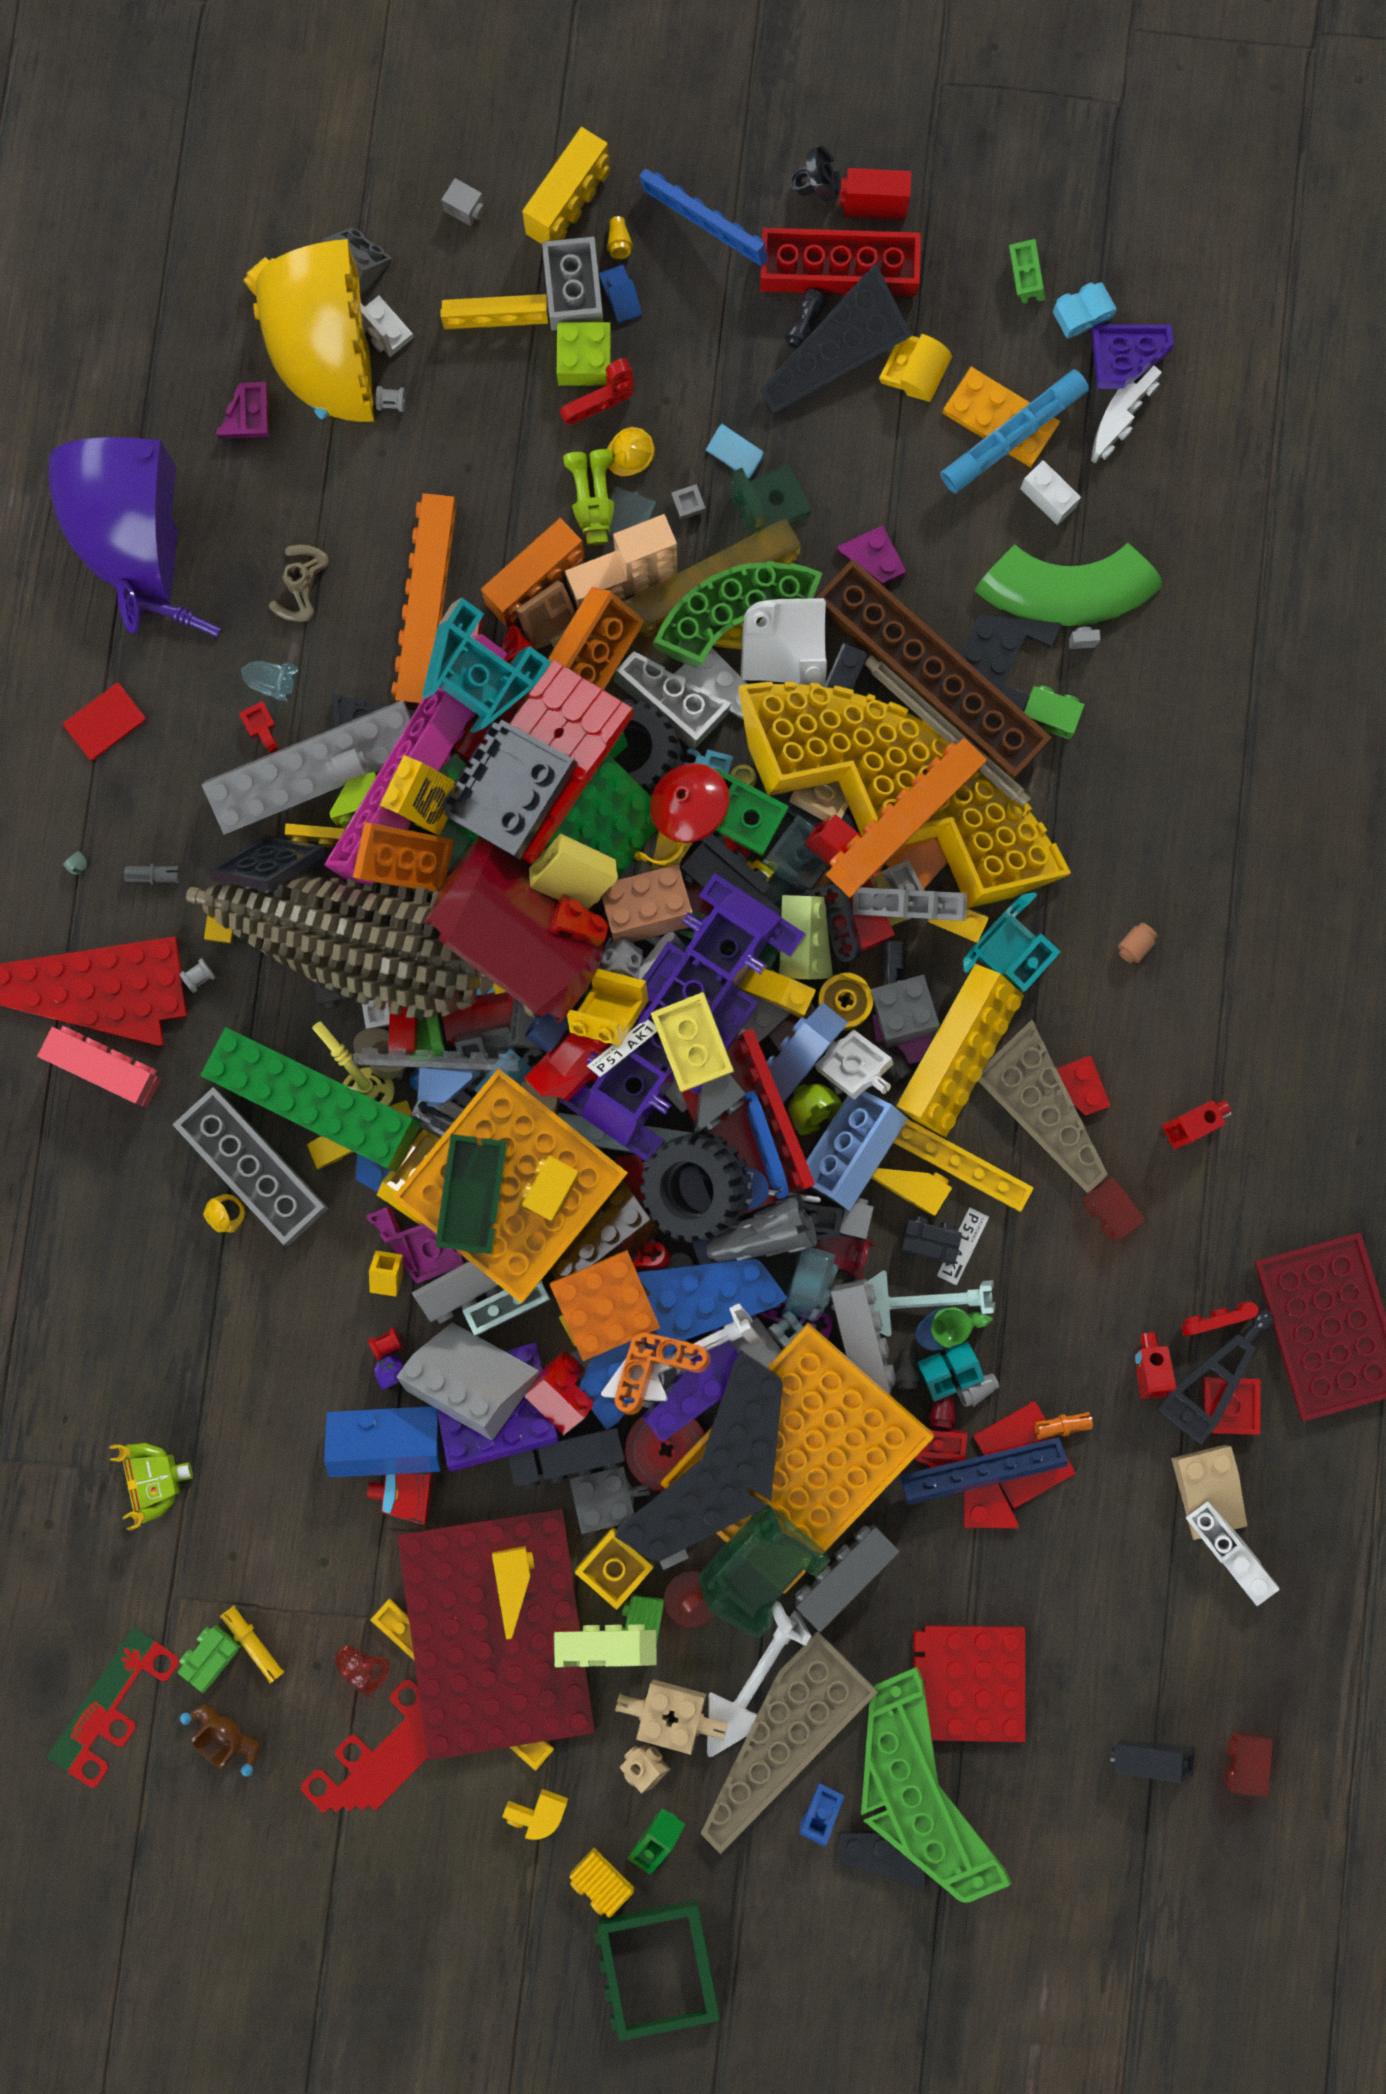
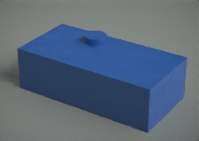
M435 1407L327 1412L324 1463L329 1478L440 1472L441 1428L438 1412Z

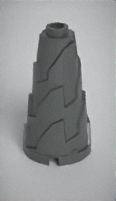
M799 1193L790 1195L775 1202L773 1206L753 1213V1217L739 1222L736 1226L731 1227L729 1231L711 1238L709 1244L706 1245L709 1259L715 1260L717 1263L734 1260L741 1261L762 1255L768 1257L787 1251L792 1253L816 1246V1231L811 1214L807 1215L804 1210L808 1208Z

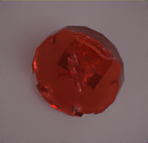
M683 1571L674 1576L666 1587L664 1594L665 1609L670 1618L679 1625L686 1627L701 1626L710 1621L717 1611L719 1604L718 1589L713 1580L705 1573Z

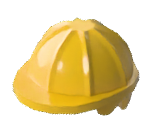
M635 427L623 429L614 437L607 448L613 452V462L608 468L614 474L621 477L640 473L649 466L655 456L652 437L643 429Z

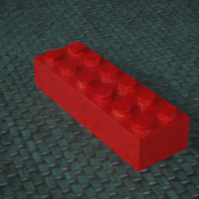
M762 228V240L766 244L765 248L769 259L761 267L760 292L805 293L806 289H815L822 294H847L871 266L876 263L892 296L917 297L920 282L921 233Z

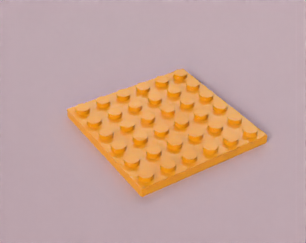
M498 1068L392 1198L437 1234L451 1134L476 1137L479 1139L478 1145H482V1138L507 1141L509 1148L498 1224L492 1223V1228L497 1229L494 1255L462 1250L456 1251L522 1304L628 1172ZM549 1155L580 1172L553 1222L522 1205L524 1199L520 1198L527 1184L533 1185L538 1175L534 1172L542 1158L547 1160Z

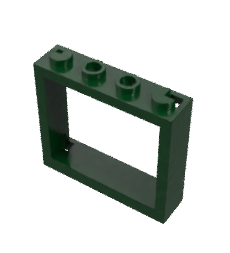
M698 1899L599 1919L598 1929H594L596 1946H602L603 1957L599 1958L601 1974L607 1975L609 1985L605 1986V1996L607 2004L612 2003L614 2014L610 2015L612 2032H618L619 2041L720 2021L719 2007ZM688 1917L706 2010L626 2026L609 1933Z

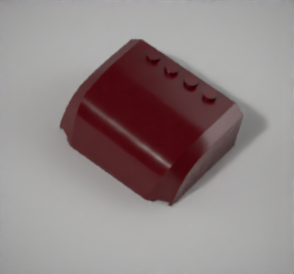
M478 836L449 870L425 923L427 925L433 923L441 933L438 938L446 947L531 1011L541 1016H544L546 1013L556 1017V1022L560 1023L577 1003L594 978L605 952V945H607L611 933L608 926L605 941L599 947L587 944L585 941L570 939V933L560 930L557 935L551 933L549 929L558 900L530 888L529 868L532 865L523 858L518 859ZM592 905L589 911L601 916L608 923L606 915Z

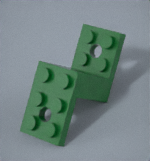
M716 768L715 770L727 784L730 802L725 819L714 832L720 833L763 856L789 806ZM747 812L757 813L760 819L759 822L755 825L746 824L743 817Z

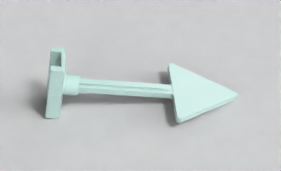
M884 1270L867 1281L868 1285L873 1284L876 1300L873 1307L875 1312H880L883 1323L882 1331L879 1332L888 1337L892 1334L890 1309L969 1304V1306H981L982 1314L994 1313L996 1308L995 1302H992L993 1280L982 1281L980 1289L968 1290L967 1293L889 1297L887 1272Z

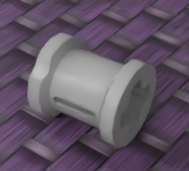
M377 386L376 409L391 408L404 412L405 389L400 387L399 390H392Z
M203 958L198 960L199 964L186 973L184 971L180 973L181 978L193 993L197 991V987L207 980L216 978Z

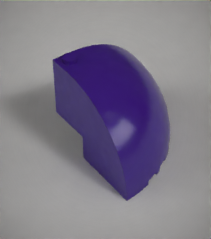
M102 437L71 441L55 448L49 456L48 477L50 495L58 523L71 548L95 575L113 585L116 589H118L119 581L126 580L133 588L137 597L141 596L142 599L170 605L178 527L171 518L177 466L161 440Z

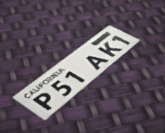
M648 1019L646 1022L638 1024L628 1032L621 1046L613 1044L588 1064L587 1067L601 1077L657 1032L656 1026Z
M969 1207L958 1232H962V1238L955 1265L943 1263L937 1274L938 1277L957 1285L989 1216Z

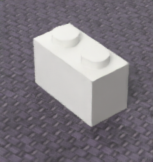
M1044 460L1024 478L1020 488L1057 525L1077 507L1081 498Z

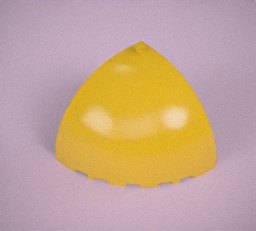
M348 239L305 246L274 259L261 270L257 277V303H254V315L256 320H260L266 349L278 375L298 398L309 406L312 405L313 408L318 409L319 407L326 410L330 416L344 420L374 422L370 349L362 326L359 273Z

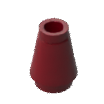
M953 1394L935 1402L933 1401L928 1417L930 1427L952 1430V1424L955 1423Z

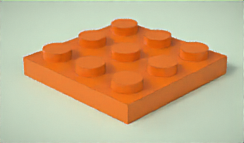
M628 1250L550 1283L583 1361L627 1343L639 1333H650L660 1328Z

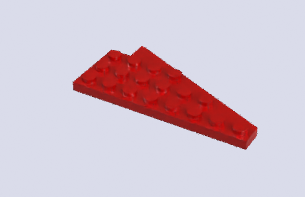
M168 937L0 964V1006L160 1047L165 1046L161 1021L188 1017L184 984L180 976L182 970L177 938Z

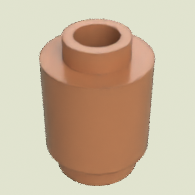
M1145 923L1134 926L1118 945L1121 950L1119 955L1128 963L1133 961L1139 963L1155 945V939L1158 937L1157 933Z

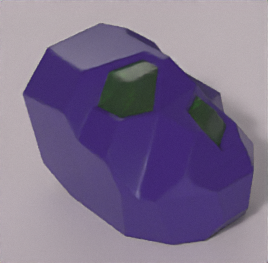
M391 1355L377 1362L374 1371L382 1390L399 1383L397 1375L405 1366L400 1357Z

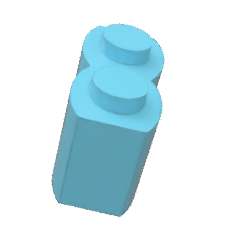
M1102 282L1095 285L1094 283L1086 284L1080 289V293L1073 295L1068 293L1056 301L1053 314L1067 339L1092 328L1093 324H1103L1114 317L1117 309Z

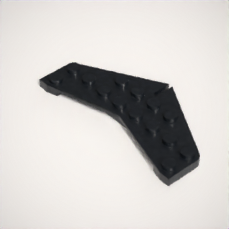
M740 1350L732 1363L729 1379L702 1456L696 1464L637 1513H632L626 1518L614 1533L615 1537L648 1559L662 1561L768 1507L765 1501L749 1492L748 1489L751 1488L771 1501L783 1389L780 1376Z

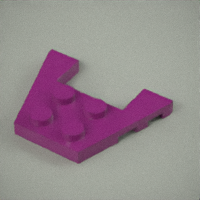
M392 1206L366 1215L368 1221L371 1224H375L381 1232L380 1236L384 1242H388L397 1254L403 1255V1266L416 1283L449 1272L467 1263V1259L458 1251L435 1247L437 1234L425 1224L401 1232Z

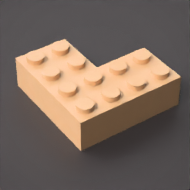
M665 514L614 533V552L565 571L568 589L577 610L591 587L611 591L620 600L624 601L627 596L632 594L639 596L648 592L652 586L657 584L664 586L674 581V578L677 577V543Z

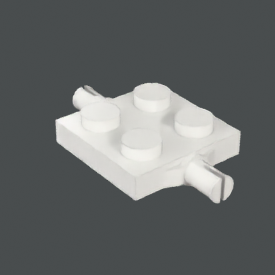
M854 1029L845 1038L837 1042L833 1041L827 1049L825 1056L815 1064L816 1070L854 1100L872 1085L883 1094L887 1093L886 1090L889 1091L891 1087L889 1083L881 1078V1075L893 1065L892 1058Z

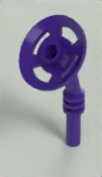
M121 580L118 583L117 595L120 613L125 627L131 634L138 632L140 613L148 610L174 617V621L179 620L181 624L185 622V626L191 625L216 638L221 632L220 627L194 616V612L190 611L188 613V609L185 608L183 610L182 606L177 608L149 599H142L141 596H136L133 588L126 580ZM127 590H128V592H129V594H128V599H126V591H127Z

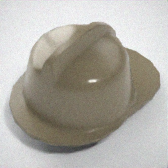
M369 1028L359 1032L353 1043L355 1053L370 1065L372 1072L377 1077L401 1080L406 1067L412 1062V1053L391 1055L388 1051L389 1032L384 1029Z

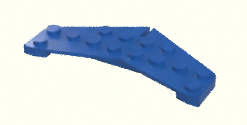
M757 1259L637 1273L641 1282L651 1294L648 1296V1299L660 1325L659 1329L649 1334L684 1341L734 1322L729 1308L739 1303L749 1316L777 1307L787 1299L765 1266ZM646 1340V1349L657 1352V1347L651 1346ZM631 1341L594 1356L580 1384V1390L586 1393L594 1402L591 1409L606 1430L619 1422L625 1413L616 1407L615 1398L603 1397L601 1392L626 1359ZM668 1346L664 1351V1358L671 1355L676 1346ZM624 1399L623 1403L628 1406L629 1403L633 1404L635 1399Z

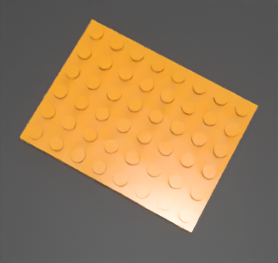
M809 1323L798 1332L767 1366L780 1376L783 1383L771 1501L749 1488L748 1491L765 1501L768 1507L716 1533L784 1594L934 1438V1434ZM712 1426L661 1480L660 1484L664 1488H667L697 1463L704 1452Z

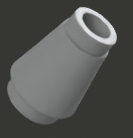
M994 1374L984 1375L985 1381L964 1390L960 1386L956 1387L958 1397L965 1407L970 1405L974 1407L999 1388V1383Z

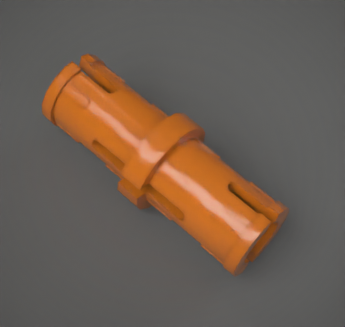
M1089 1412L1073 1416L1063 1414L1058 1415V1418L1037 1421L1034 1427L1035 1433L1038 1434V1439L1057 1435L1066 1437L1069 1436V1433L1091 1430L1093 1428V1421Z

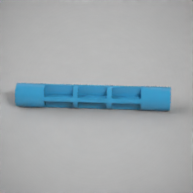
M1071 370L1030 404L991 432L981 442L942 470L940 475L948 489L953 493H958L977 476H980L1017 445L1038 431L1039 428L1061 411L1065 410L1067 406H1070L1087 393L1089 387L1085 378L1077 370Z

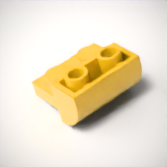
M921 334L920 338L911 336L894 346L879 380L881 384L905 390L907 396L931 402L952 355L942 343L924 334Z

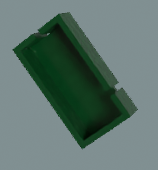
M451 1134L435 1247L494 1255L497 1229L492 1228V1223L498 1224L509 1143L502 1140L482 1138V1145H478L479 1139L476 1137Z

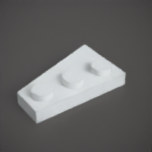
M713 648L707 654L702 665L693 668L684 664L674 673L676 676L684 677L687 679V682L700 689L702 687L710 691L715 697L731 702L729 713L743 719L738 687L747 683Z

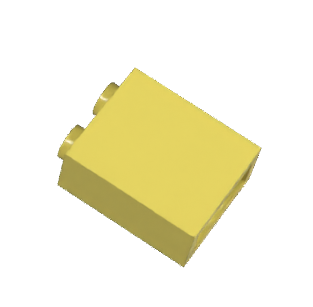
M562 834L553 841L529 868L530 888L556 900H559L563 894H566L570 898L579 901L588 910L593 904L598 903L609 887L614 886L618 878L615 859Z

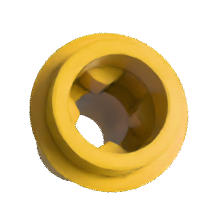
M616 216L609 220L607 250L613 258L623 259L631 254L633 244L624 218Z

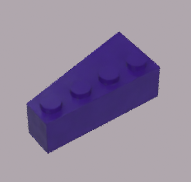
M718 1328L714 1329V1330L709 1334V1336L712 1335V1334H714V1333H716V1332H718V1331H720L721 1329H718ZM726 1341L707 1351L710 1354L711 1360L709 1367L705 1371L695 1373L681 1369L669 1386L664 1389L668 1400L654 1401L644 1413L642 1418L658 1440L665 1441L722 1398L729 1379L732 1363L738 1355L730 1341ZM698 1355L690 1360L695 1365L697 1361H702V1357Z

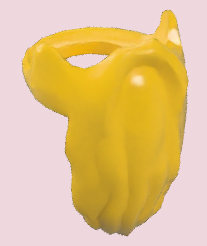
M223 1194L208 1201L203 1216L216 1232L233 1233L244 1221L246 1213L241 1200L236 1196ZM226 1200L234 1201L240 1208L238 1218L230 1221L229 1215L221 1202Z

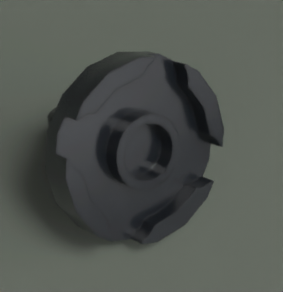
M819 146L809 150L806 156V166L796 170L792 175L790 185L799 195L806 196L816 192L824 201H830L840 195L839 171H833L831 162L834 161V158L825 147ZM808 177L807 183L804 186L799 187L800 181L803 178Z

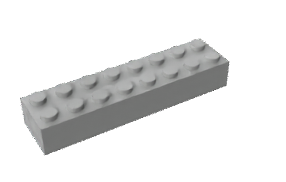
M404 700L204 781L202 784L203 790L223 834L225 835L344 786L346 782H333L326 763L330 762L332 757L356 748L358 752H364L369 766L365 768L366 774L380 771L411 719Z

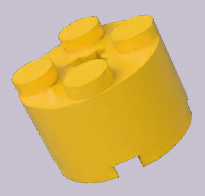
M842 973L831 977L823 984L818 995L817 1008L824 1003L848 1022L842 1031L853 1030L864 1023L870 1014L873 1006V996L863 978L852 973ZM844 996H847L849 998L848 1002L852 1006L847 1005L846 1008H843L838 999L842 1000Z

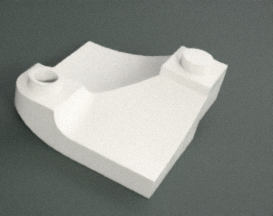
M824 598L775 599L760 601L752 605L746 611L743 622L742 680L796 682V684L803 685L818 683L820 686H825L827 660L825 656L826 602ZM763 617L759 623H756L758 618Z

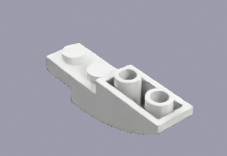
M1155 366L1137 384L1132 382L1126 388L1118 389L1112 398L1095 436L1091 457L1092 462L1096 463L1101 457L1105 460L1115 449L1113 444L1118 439L1123 441L1133 428L1130 425L1134 419L1133 414L1142 405L1140 400L1146 394L1151 396L1160 385L1157 381L1162 372Z
M1209 1501L1186 1517L1218 1560L1226 1566L1256 1606L1279 1591V1587L1262 1567L1261 1562Z

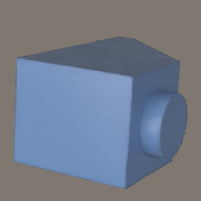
M431 1065L420 1067L418 1101H427V1106L443 1107V1103L453 1100L480 1076V1070Z

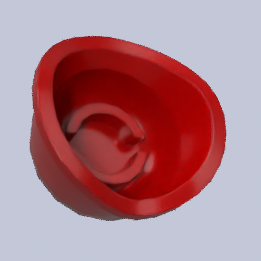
M513 625L508 630L499 648L507 653L504 661L511 665L519 651L528 646L533 648V646L521 633L520 628Z

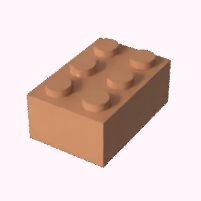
M679 864L617 880L614 886L609 887L601 896L613 942L625 938L632 943L689 928V926L682 923L683 918L694 923L685 916L688 912L691 915L693 913Z

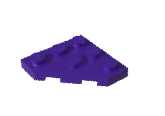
M1093 324L1091 336L1097 389H1124L1171 353L1174 345L1171 325Z

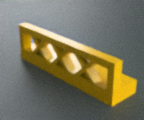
M546 294L442 300V309H440L444 329L548 324Z

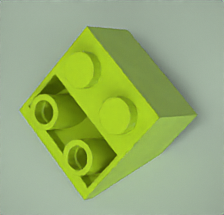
M375 772L358 776L346 782L330 811V817L338 828L346 829L377 777Z

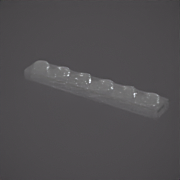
M362 1047L361 1052L353 1053V1064L476 1070H497L499 1068L502 1071H520L522 1059H515V1054L498 1053V1058H487V1053L471 1052V1057H460L459 1051H443V1056H432L433 1050H416V1055L405 1054V1049H389V1054L378 1053V1048Z

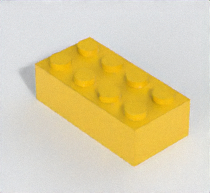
M583 127L579 129L523 209L526 235L540 244L545 241L565 239L569 225L576 223L585 202L589 203L593 199L596 192L595 188L600 181L604 182L610 173V156L608 154L607 142Z

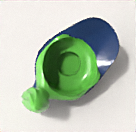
M945 1306L929 1312L916 1329L915 1339L920 1346L927 1350L950 1349L963 1343L969 1337L973 1327L987 1326L993 1319L991 1316L974 1311L967 1314L956 1307Z

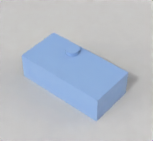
M866 1091L861 1093L855 1100L848 1095L806 1161L815 1185L810 1189L850 1211L908 1118L893 1105Z

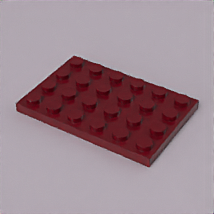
M1361 1232L1254 1261L1267 1309L1274 1316L1273 1329L1300 1420L1307 1421L1386 1399V1314Z

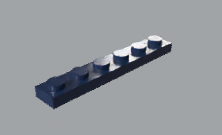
M1058 1437L901 1475L899 1481L907 1505L1066 1467L1068 1460Z

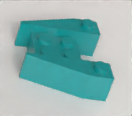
M461 597L451 604L437 627L422 698L426 699L434 695L437 689L441 688L479 715L470 730L472 733L484 729L533 689L546 672L551 661L530 646L519 651L511 665L471 637L484 613Z

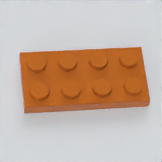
M364 822L353 877L414 889L423 887L432 892L440 891L447 877L454 839Z

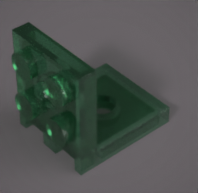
M789 463L750 482L743 468L732 472V482L730 483L732 491L729 492L734 505L740 507L744 526L747 530L751 529L754 539L811 513L812 509ZM774 493H778L783 496L784 501L780 505H773L769 501V497Z

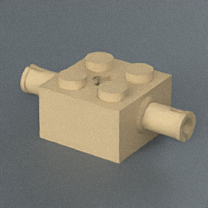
M654 1679L650 1683L647 1698L640 1700L620 1693L615 1709L616 1712L619 1711L639 1717L641 1723L636 1740L687 1754L692 1753L696 1737L699 1734L724 1741L728 1726L727 1722L706 1718L702 1714L707 1694ZM670 1711H674L675 1717L679 1718L675 1719L673 1723L669 1722V1717L665 1716Z

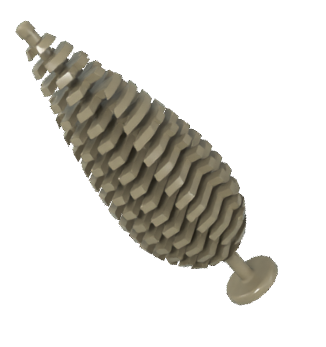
M299 877L294 880L285 881L274 892H263L259 889L244 888L234 884H225L223 887L221 884L208 887L206 891L190 887L186 893V899L189 903L202 904L203 911L209 917H215L217 923L226 929H234L233 934L239 938H245L246 933L250 934L248 943L253 947L259 948L263 938V948L260 951L266 955L274 957L276 961L289 966L296 972L305 974L307 978L316 983H324L325 987L335 991L337 988H342L341 995L350 998L353 997V993H358L357 1002L364 1005L369 1004L370 997H375L373 1008L378 1010H385L386 1002H391L389 1013L396 1015L402 1013L403 1006H408L406 1017H418L420 1009L425 1010L424 1017H434L437 1012H442V1016L454 1013L458 1008L464 1010L476 1003L477 989H480L481 994L484 996L494 984L493 981L446 947L438 938L441 933H438L439 930L433 923L429 925L425 923L439 891H433L432 900L426 901L429 889L417 887L415 897H410L411 888L399 886L398 893H393L394 885L382 883L381 889H376L378 882H373V884L365 883L363 886L349 878L348 882L343 881L344 878H331V880L314 878L310 880L307 877ZM461 990L465 991L464 995L460 994ZM523 1005L527 1015L535 1018L539 1016Z

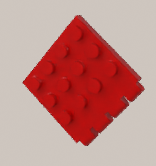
M924 1625V1631H914L913 1651L924 1652V1656L913 1657V1668L918 1667L924 1680L932 1740L1025 1742V1627Z

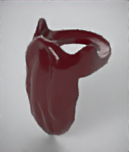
M839 1235L821 1239L817 1243V1250L825 1263L834 1265L841 1270H847L848 1274L853 1278L863 1279L861 1272L867 1262L869 1247L875 1246V1244L866 1239H855L851 1236Z

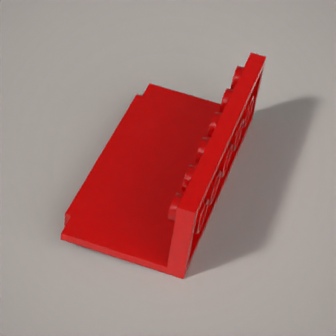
M752 1028L744 1031L738 1039L734 1040L727 1051L734 1070L730 1075L744 1093L750 1091L756 1093L785 1174L789 1193L796 1194L814 1186L815 1182L754 1030ZM691 1090L681 1092V1095L694 1126L698 1095ZM742 1098L743 1104L728 1117L725 1113L719 1117L722 1121L708 1133L713 1134L714 1138L722 1137L727 1140V1147L735 1146L739 1151L737 1154L738 1158H744L748 1165L744 1168H752L761 1172L768 1182V1189L774 1190L768 1180L746 1115L745 1106L749 1105V1102H744ZM767 1195L766 1200L760 1206L754 1209H747L746 1213L781 1199H777L776 1196Z

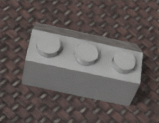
M469 1261L412 1292L430 1322L437 1320L441 1324L454 1317L452 1311L460 1307L463 1310L478 1303L476 1298L485 1293L487 1297H490L500 1292L502 1288Z

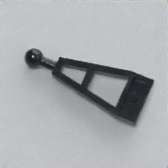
M1265 1309L1258 1310L1257 1316L1252 1318L1253 1325L1243 1337L1239 1334L1235 1335L1176 1384V1390L1167 1394L1156 1408L1158 1412L1198 1445H1202L1219 1423L1256 1350L1251 1344L1262 1331H1268L1273 1327L1274 1316L1270 1311ZM1238 1346L1244 1352L1231 1374L1218 1361ZM1209 1369L1227 1383L1211 1416L1182 1394L1187 1387Z

